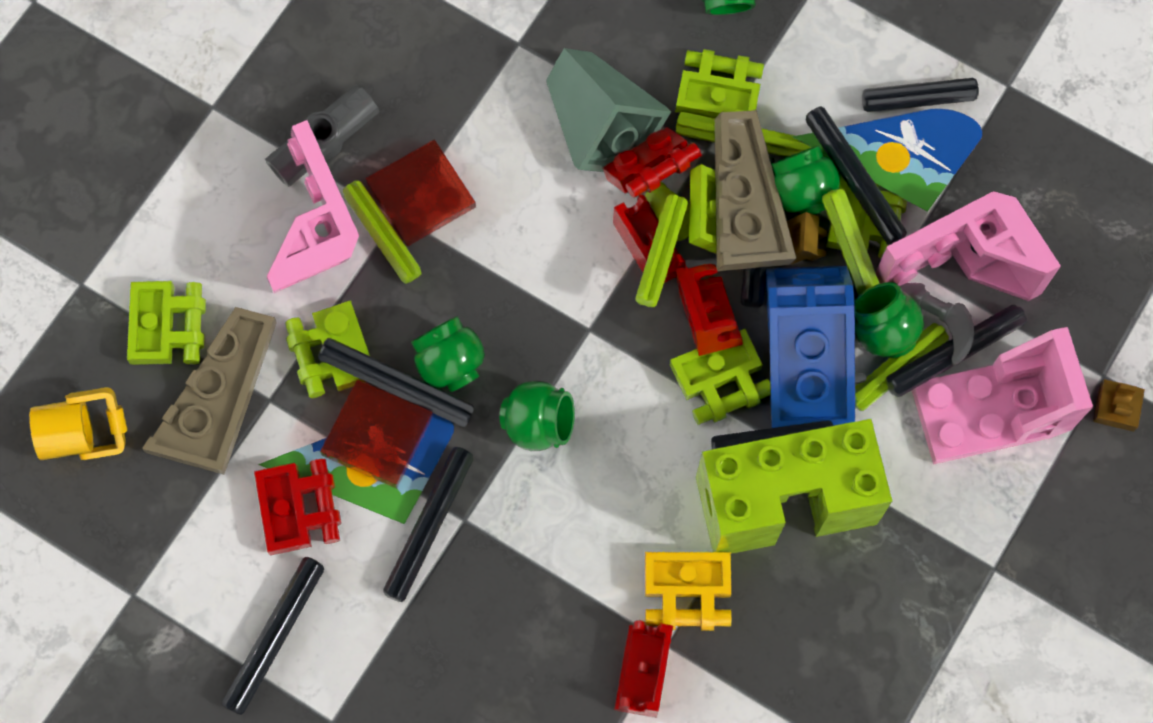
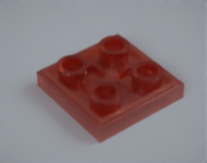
M435 139L366 178L367 185L407 247L476 208L475 200Z
M357 379L320 451L321 456L397 489L433 417V413Z

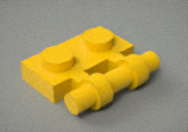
M645 552V597H662V609H645V625L658 626L661 623L673 625V630H676V626H700L701 631H714V626H731V610L714 608V598L731 597V552ZM676 597H700V609H676Z

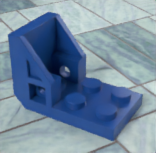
M847 266L766 268L772 428L826 420L832 421L833 426L855 422L854 292Z

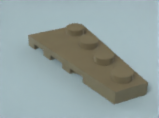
M757 110L721 112L714 119L717 271L789 265L796 259L779 192L775 184V177Z
M239 307L234 308L207 349L208 354L197 371L193 370L185 382V389L175 404H171L162 417V424L154 436H150L142 449L145 453L225 474L277 323L275 317Z

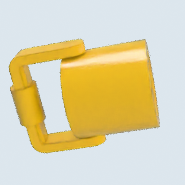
M104 387L70 393L65 396L66 401L30 408L31 436L35 452L40 460L79 454L81 460L117 455L122 453L125 448L126 439L124 433L127 432L124 412L122 406L117 404L115 392L111 388ZM105 398L111 434L114 435L116 444L93 447V430L86 401Z

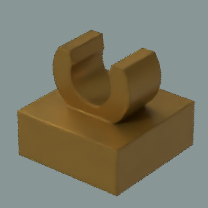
M805 212L786 221L796 259L790 264L793 265L805 259L814 261L826 256L825 250L817 248L818 240L827 237V231L819 227V216Z
M1104 379L1100 383L1093 422L1134 432L1139 426L1145 389Z

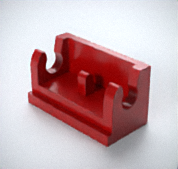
M641 194L637 198L638 202L630 208H627L624 202L614 207L613 224L641 271L644 272L659 221L650 207L646 196ZM674 248L664 283L677 277L675 269L684 267V269L688 268L685 260L676 248Z
M703 264L684 269V267L675 269L679 295L698 355L701 356L743 345L742 336L729 303L722 277H710L706 280H700L704 276L716 274L718 272L716 265Z
M636 620L634 625H629L614 710L657 718L673 625L661 623L658 627L645 625V622L641 620Z

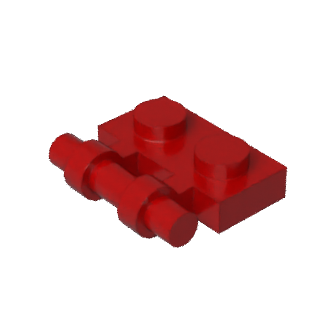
M667 127L653 132L647 137L646 141L635 148L618 154L612 162L602 167L611 184L625 194L629 192L635 198L645 191L651 193L661 186L660 182L675 172L677 174L683 173L691 167L690 163L701 157L702 154L695 143L688 145L686 139Z
M326 459L312 460L310 462L312 476L300 478L296 463L254 471L266 547L270 556L312 547L310 530L321 529L324 544L340 541L338 526L342 523L340 511L334 507L332 489L335 488L333 474L328 473ZM315 493L318 512L306 514L303 494Z

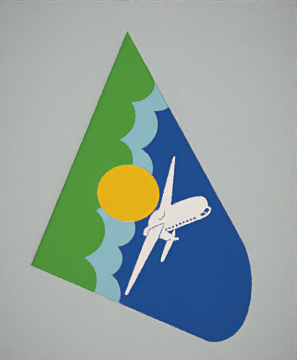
M928 109L838 127L876 184L928 212L982 138V129L973 118L949 109ZM814 133L793 136V138L811 148L820 145L822 153L829 157Z
M421 407L403 408L258 465L268 469L296 463L300 478L312 476L310 468L312 460L326 459L328 473L333 474L335 488L332 489L333 496L405 524L454 433V426L451 421Z

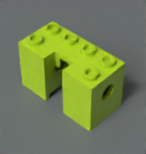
M872 419L702 451L696 473V482L712 552H731L733 554L775 545L786 523L781 503L787 502L789 496L803 493L808 494L815 523L814 531L816 537L877 525L893 502Z

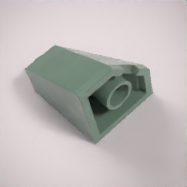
M564 48L546 79L573 164L578 170L604 172L602 167L612 162L618 154L631 150L646 141L650 134L661 130L671 113L665 105L592 52Z

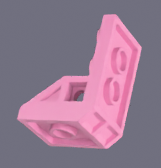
M307 120L292 126V138L287 140V146L296 166L305 165L309 176L305 178L304 183L313 203L321 201L322 206L295 217L267 274V280L273 293L348 261L352 256L359 237L358 231ZM319 224H324L329 235L326 237L319 236L315 231V227Z
M993 191L887 246L877 268L876 275L879 283L891 282L901 286L918 275L917 270L927 265H930L931 268H936L954 256L969 280L1030 301L1043 293L1061 265L1017 198ZM971 244L977 252V254L971 250Z
M1068 327L1051 330L1000 354L993 365L932 378L912 390L933 465L1056 437L1073 430L1093 407Z

